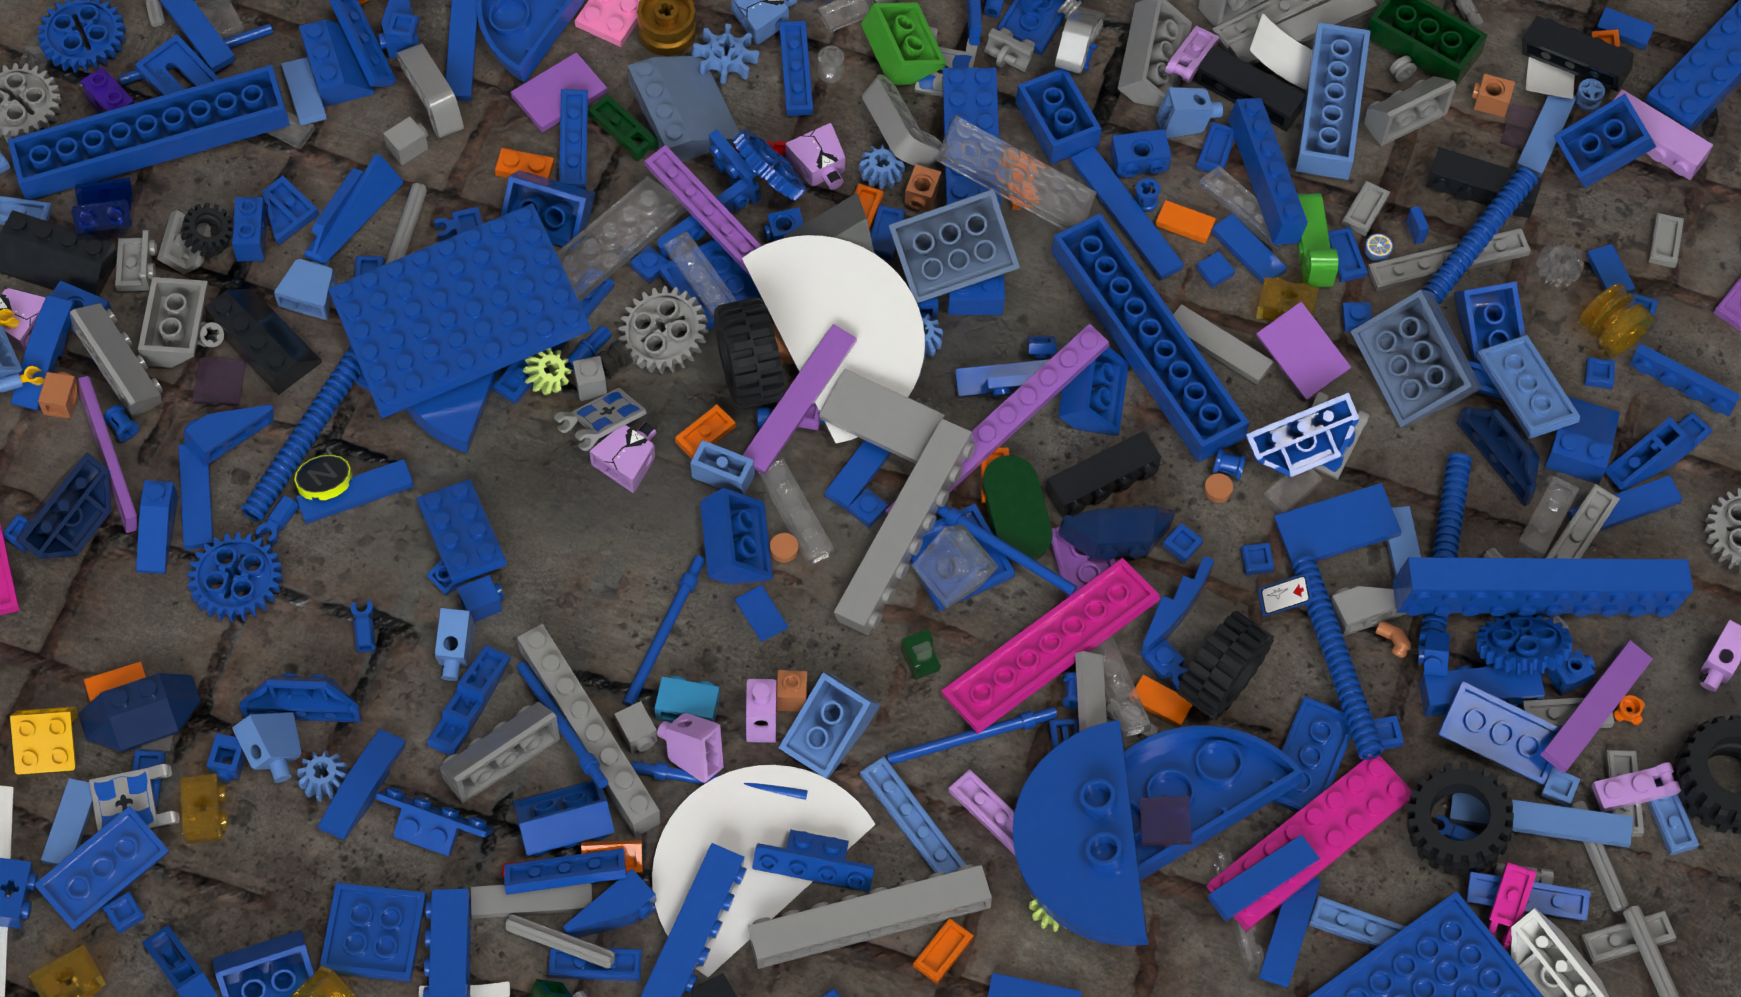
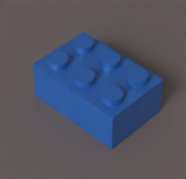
M1059 69L1017 86L1016 104L1050 164L1072 157L1092 146H1099L1101 127L1068 70Z
M1626 94L1554 135L1584 188L1656 147Z

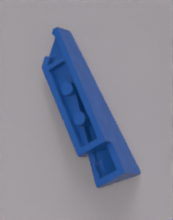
M375 153L364 173L353 168L315 221L312 232L316 234V237L305 251V257L323 264L326 263L403 185L402 178L381 155Z

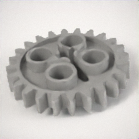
M14 63L11 70L6 65H3V72L0 73V138L4 135L6 142L12 137L40 131L42 127L45 129L50 128L48 121H57L55 113H61L59 106L62 103L61 93L53 77L49 78L46 70L40 73L38 66L30 70L28 63H25L22 69H19L17 63Z
M667 286L663 287L662 293H658L656 288H653L651 296L642 292L643 300L641 302L634 298L633 302L636 306L634 308H625L629 317L623 316L620 318L626 326L618 328L623 335L619 338V341L622 345H625L622 348L625 354L629 355L628 357L632 363L637 362L636 364L640 369L647 365L648 371L652 373L657 367L659 372L663 374L665 367H669L673 373L675 372L676 364L685 368L684 360L686 358L692 362L695 361L692 353L702 352L698 343L703 344L707 342L702 335L709 332L707 326L704 325L708 322L707 317L703 314L705 311L701 305H698L699 303L695 297L690 298L687 291L680 295L677 287L671 293ZM675 309L671 315L665 316L668 310ZM651 322L647 328L641 329L644 323ZM681 331H687L683 337L676 338ZM663 344L659 350L652 351L656 345Z
M1738 488L1734 495L1731 492H1727L1724 499L1719 497L1715 505H1712L1705 519L1707 526L1704 529V533L1710 534L1706 543L1715 544L1711 553H1721L1718 561L1722 562L1727 559L1729 561L1728 569L1737 565L1741 574V546L1734 543V541L1741 543V521L1732 517L1737 516L1741 520V489Z

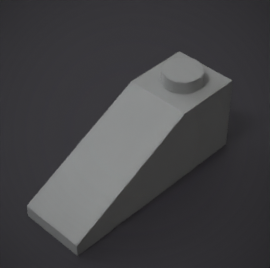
M1363 586L1349 589L1345 587L1336 591L1330 601L1343 636L1377 625L1381 620L1385 622L1407 614L1396 613L1394 589Z

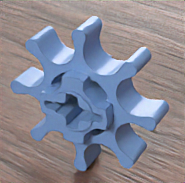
M726 24L724 34L719 36L712 34L709 28H704L702 40L707 44H693L692 56L704 57L706 59L701 61L699 73L704 75L708 70H717L721 73L720 83L722 84L726 83L729 72H737L744 80L748 79L749 67L744 63L757 64L759 59L758 50L750 51L746 49V47L751 45L752 34L747 33L742 38L733 37L730 34L731 24Z

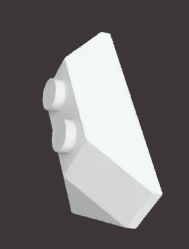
M1536 908L1511 927V957L1544 997H1609L1601 979L1566 935Z

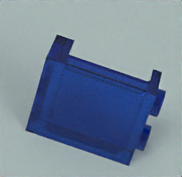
M130 177L75 185L74 189L78 204L73 206L71 211L76 234L132 227L135 200Z

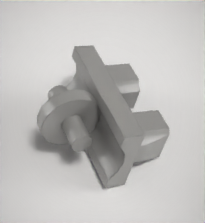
M992 28L989 32L984 52L997 58L996 66L1000 68L1007 63L1026 72L1030 66L1035 43L1028 39L1021 42L1014 39V35L1008 29L1002 28L998 31Z

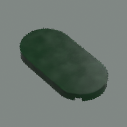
M1012 455L998 457L988 464L981 482L993 533L996 537L1034 560H1038L1050 547L1053 537L1038 475L1032 465L1020 457Z

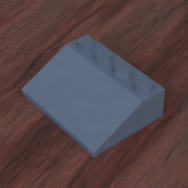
M651 57L628 65L629 85L652 134L659 143V149L666 145L681 162L710 152L709 147L711 144L708 135L716 129L731 145L734 144L733 139L739 133V130L710 70L704 75L699 73L700 63L705 60L704 57Z
M994 189L889 225L906 279L916 303L1020 269Z
M1420 289L1351 331L1400 428L1449 407L1482 389L1430 291Z

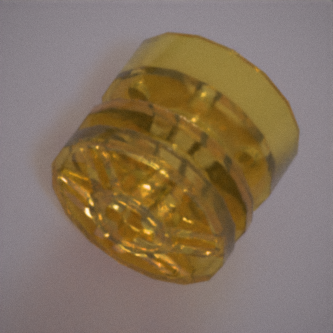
M1617 283L1598 295L1587 306L1578 321L1583 329H1588V334L1591 337L1601 334L1598 343L1611 357L1622 354L1634 345L1647 332L1654 321V316L1642 304L1631 306L1634 301V295L1626 293L1627 289L1622 283Z

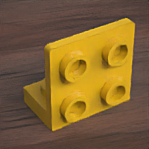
M76 706L18 710L10 716L16 774L72 771L76 768L72 722L77 719Z

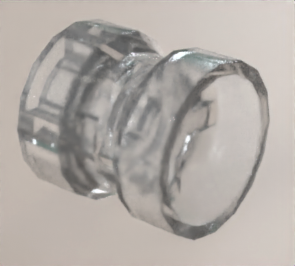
M826 46L818 54V75L825 82L839 81L844 74V53L836 46Z

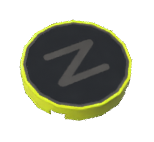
M322 455L302 464L295 474L294 481L299 494L306 499L312 500V497H319V500H328L343 493L349 487V481L353 475L348 461L342 457Z

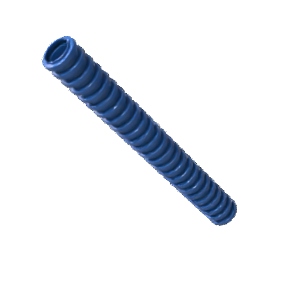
M1525 167L1517 168L1516 173L1511 176V179L1498 192L1497 198L1492 200V204H1489L1486 208L1487 210L1482 212V216L1478 217L1477 222L1472 225V229H1469L1467 235L1462 237V241L1458 242L1457 247L1452 250V254L1447 256V260H1444L1442 266L1432 275V279H1429L1427 285L1423 286L1422 290L1432 292L1438 305L1444 301L1449 291L1453 290L1454 285H1457L1459 279L1468 271L1469 266H1472L1474 260L1483 252L1484 247H1487L1488 241L1493 239V235L1498 233V229H1501L1504 225L1503 223L1507 222L1508 217L1513 214V210L1518 208V204L1522 203L1523 198L1537 184L1538 179L1530 169Z
M349 345L348 351L344 353L343 358L339 360V365L335 366L334 372H331L330 378L321 387V392H318L316 399L312 400V406H308L307 413L302 415L303 420L298 421V426L294 427L293 433L284 442V447H281L279 454L275 455V461L270 463V468L265 470V475H262L260 482H257L255 485L256 489L251 491V496H248L246 503L242 504L241 509L243 513L250 519L263 521L265 518L264 514L269 512L268 507L273 506V500H277L279 497L278 493H281L283 486H286L288 483L287 479H291L293 476L292 472H295L297 465H300L302 462L301 458L306 457V452L310 451L311 445L316 441L315 438L320 436V431L324 430L325 424H328L330 420L329 417L334 415V410L338 409L339 403H342L343 397L352 388V383L356 382V376L361 374L360 365L351 345Z
M1452 453L1447 456L1445 478L1443 480L1444 486L1442 487L1439 517L1437 518V532L1435 533L1436 540L1434 541L1433 556L1431 558L1458 557L1461 527L1463 526L1462 519L1464 518L1467 488L1469 486L1468 481L1470 479L1469 473L1471 472L1472 464L1471 457L1463 453ZM1423 613L1420 633L1421 631L1446 633L1449 615L1437 616L1435 613Z
M1313 556L1300 557L1292 563L1291 567L1294 571V576L1308 573L1313 601L1306 603L1305 607L1308 609V615L1311 617L1310 621L1314 625L1313 629L1316 632V638L1319 640V646L1322 648L1321 652L1325 656L1324 660L1327 663V669L1330 671V677L1333 679L1332 683L1336 687L1335 691L1339 695L1338 700L1344 711V717L1347 719V725L1350 727L1349 731L1353 735L1352 739L1356 743L1355 748L1359 751L1358 756L1360 759L1365 760L1376 758L1384 751V747L1380 744L1381 738L1378 736V730L1375 728L1376 724L1372 720L1373 716L1369 712L1370 708L1366 704L1367 699L1363 696L1364 691L1355 672V666L1352 665V658L1349 657L1350 652L1341 633L1342 630L1338 626V619L1335 618L1336 613L1333 610L1332 603H1330L1331 599L1327 595L1328 591L1322 580V574L1319 572V566L1316 564V558Z

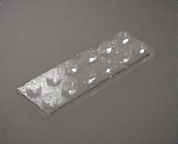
M957 115L951 121L936 161L990 190L994 189L1002 197L1063 230H1067L1087 220L1097 193Z
M647 176L556 253L579 302L687 211L667 189Z

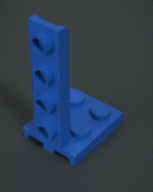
M717 129L708 135L711 144L709 150L714 157L712 163L720 173L725 172L731 185L730 188L716 198L730 213L744 208L749 201L754 205L762 199L761 195L757 192L759 184L753 179L756 177V173ZM692 215L657 240L660 254L665 259L677 256L689 243L701 239L706 230Z

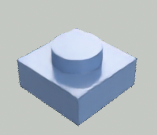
M1553 767L1541 797L1569 807L1580 778L1566 772L1562 774Z

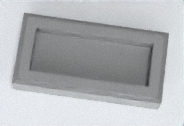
M1365 181L1341 225L1351 227V230L1366 237L1386 203L1390 191Z
M1657 213L1648 263L1671 268L1676 267L1684 218Z

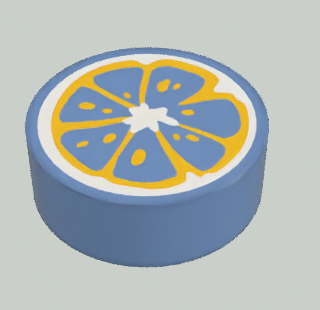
M1373 234L1366 241L1365 254L1373 261H1385L1392 253L1393 243L1384 234Z

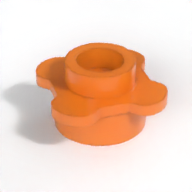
M1624 696L1617 705V710L1613 716L1619 722L1625 720L1633 725H1639L1643 720L1641 712L1645 707V703L1636 696Z

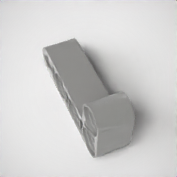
M1079 6L1068 17L1060 41L1055 67L1079 74L1082 73L1089 46L1100 34L1105 13Z
M420 43L397 52L396 55L401 69L426 107L431 125L438 139L463 130L464 125L456 97L424 45Z
M877 75L861 96L891 151L896 157L914 166L917 164L930 168L944 152V145L935 136L920 130L894 83L883 75Z

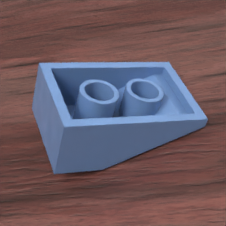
M823 672L779 749L828 779L864 733L881 704L834 674Z

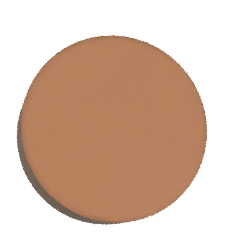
M1216 473L1207 478L1204 493L1210 501L1222 503L1231 497L1233 483L1228 476Z
M789 533L775 535L770 542L771 556L781 563L794 560L798 554L797 539Z

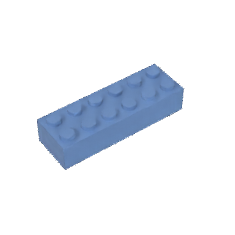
M1318 22L1313 40L1295 172L1345 180L1349 179L1354 161L1370 30Z

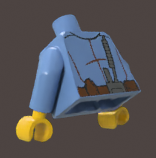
M2 309L0 311V392L23 387V383L26 382L38 386L43 384L45 380L42 377L33 379L34 373L42 371L35 366H29L25 369L23 375L19 374L22 368L3 328L5 326L8 329H14L20 323L16 317H12L15 313L10 309Z

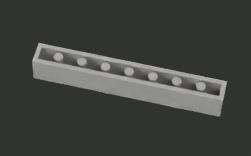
M941 419L838 603L834 614L839 623L867 636L872 628L876 629L882 619L881 612L884 606L892 602L899 579L903 580L908 573L910 559L913 555L916 556L919 553L925 532L933 528L938 507H943L946 504L953 482H958L963 471L962 465L966 458L970 459L975 451L976 444L971 431Z
M541 624L518 636V647L522 657L529 664L588 752L593 753L600 762L599 768L609 781L604 789L633 836L636 838L661 824L660 810L544 625Z
M969 864L959 867L956 872L948 874L937 872L928 876V879L922 881L906 880L895 888H876L870 891L868 895L860 897L858 895H849L842 898L841 902L833 904L827 902L818 903L812 906L810 910L802 912L791 910L785 912L782 917L772 920L768 917L755 920L752 925H748V933L757 968L760 969L991 908L992 897L982 865L974 867V865Z

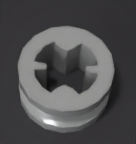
M1066 0L1057 12L1059 14L1063 13L1067 20L1082 4V1Z
M1409 56L1399 58L1390 67V72L1396 74L1395 78L1399 82L1411 77L1417 69L1416 65L1411 63L1412 60Z

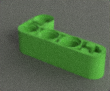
M1297 194L1308 222L1300 242L1297 243L1304 287H1333L1338 272V253L1336 248H1330L1322 194Z

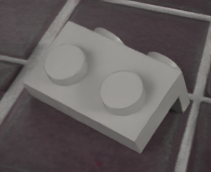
M176 210L170 214L157 260L184 275L198 269L202 265L204 257L200 256L201 251L197 250L194 254L191 252L192 246L186 248L184 245L185 240L182 241L181 227L185 214ZM200 223L197 225V231L203 236L211 237L210 230L212 224Z
M143 230V238H118L115 280L117 291H150L152 277H156L155 264L152 263V258L157 256L156 239L152 240L149 230Z

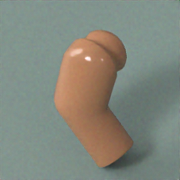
M1382 620L1380 621L1375 633L1392 640L1394 643L1392 653L1401 658L1406 657L1407 651L1411 650V643L1405 632L1396 626Z

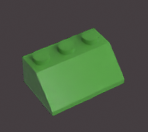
M918 2L873 3L861 26L885 77L890 79L894 85H912L946 66L947 63Z

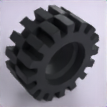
M205 203L203 208L201 204H197L195 209L191 207L188 210L181 227L182 241L185 240L184 245L186 248L192 246V253L195 254L199 250L201 251L200 256L205 257L206 252H209V257H213L216 251L218 254H221L224 248L227 249L233 234L234 224L231 223L232 218L230 215L226 217L227 211L224 208L220 212L218 211L219 205L214 204V208H210V203ZM200 223L212 224L217 228L218 233L214 237L203 236L197 231V225Z

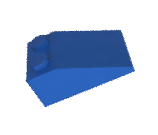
M1517 281L1454 292L1458 319L1472 362L1480 363L1477 359V352L1479 350L1525 336Z
M1568 396L1579 413L1580 420L1578 423L1555 430L1545 468L1599 484L1607 469L1620 412Z

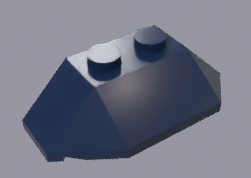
M1463 408L1460 411L1456 424L1524 506L1529 505L1535 493L1540 458L1534 445L1528 443L1521 435L1518 426L1514 422H1510L1499 410Z
M86 452L57 481L25 522L16 541L38 559L77 556L111 512L109 469Z
M1158 506L1096 509L1081 512L1075 516H1063L1058 532L1061 538L1092 559L1140 558L1147 556L1169 531L1175 512L1174 510H1167Z
M157 673L101 692L78 714L88 742L97 743L115 751L125 752L180 733L195 709L201 704V700L192 675Z

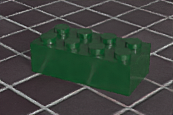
M1384 0L1370 18L1367 30H1370L1369 39L1399 57L1409 56L1412 60L1411 63H1414L1420 69L1435 77L1453 80L1457 85L1481 55L1488 36L1486 33L1427 0Z

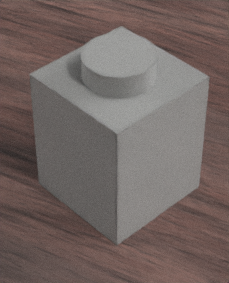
M411 117L406 118L383 133L386 148L401 165H404L428 149L426 139L428 133L421 123L416 124Z
M600 356L573 361L574 376L580 401L599 398L607 394L606 379Z
M641 701L614 714L616 727L631 754L637 751L644 752L658 741L657 730Z

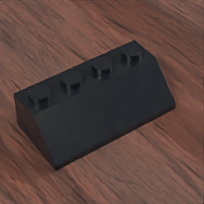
M12 210L0 231V273L54 290L61 280L91 294L100 296L117 264V252L113 242Z
M253 289L225 291L204 307L208 322L217 323L222 327L224 340L278 395L322 363L318 355Z

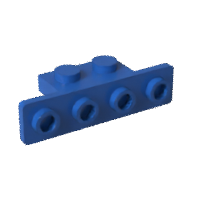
M1050 359L958 368L955 371L958 396L993 394L994 397L1010 395V392L1020 388Z
M387 787V790L379 791L375 796V799L402 808L393 837L446 856L452 854L459 829L484 838L491 835L494 829L487 826V821L473 816L467 819L459 816V811L453 808L442 807V809L431 806L432 802L421 797L408 798L404 796L402 790Z
M790 829L786 848L758 843L752 865L754 870L866 892L870 891L874 873V866L845 860L848 840Z

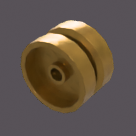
M640 0L637 9L638 34L643 46L648 51L661 56L678 55L687 50L694 42L696 35V15L693 1Z

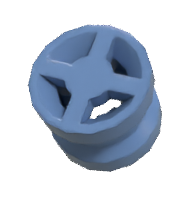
M1592 78L1583 80L1575 95L1577 97L1575 105L1578 109L1584 112L1597 110L1605 94L1604 85Z

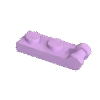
M1195 26L1168 62L1165 72L1171 75L1175 73L1181 76L1183 81L1190 83L1202 61L1213 46L1217 45L1219 36Z
M1663 763L1654 768L1595 781L1591 786L1601 812L1662 799L1681 792L1678 781H1674L1672 776L1674 770L1671 763ZM1661 778L1663 786L1656 787L1654 780Z

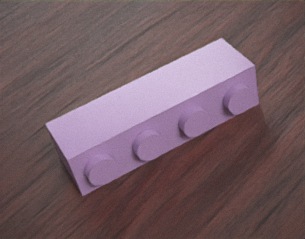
M1622 89L1615 99L1626 94L1656 145L1654 149L1646 154L1651 156L1653 160L1671 168L1676 174L1691 180L1707 160L1713 144Z

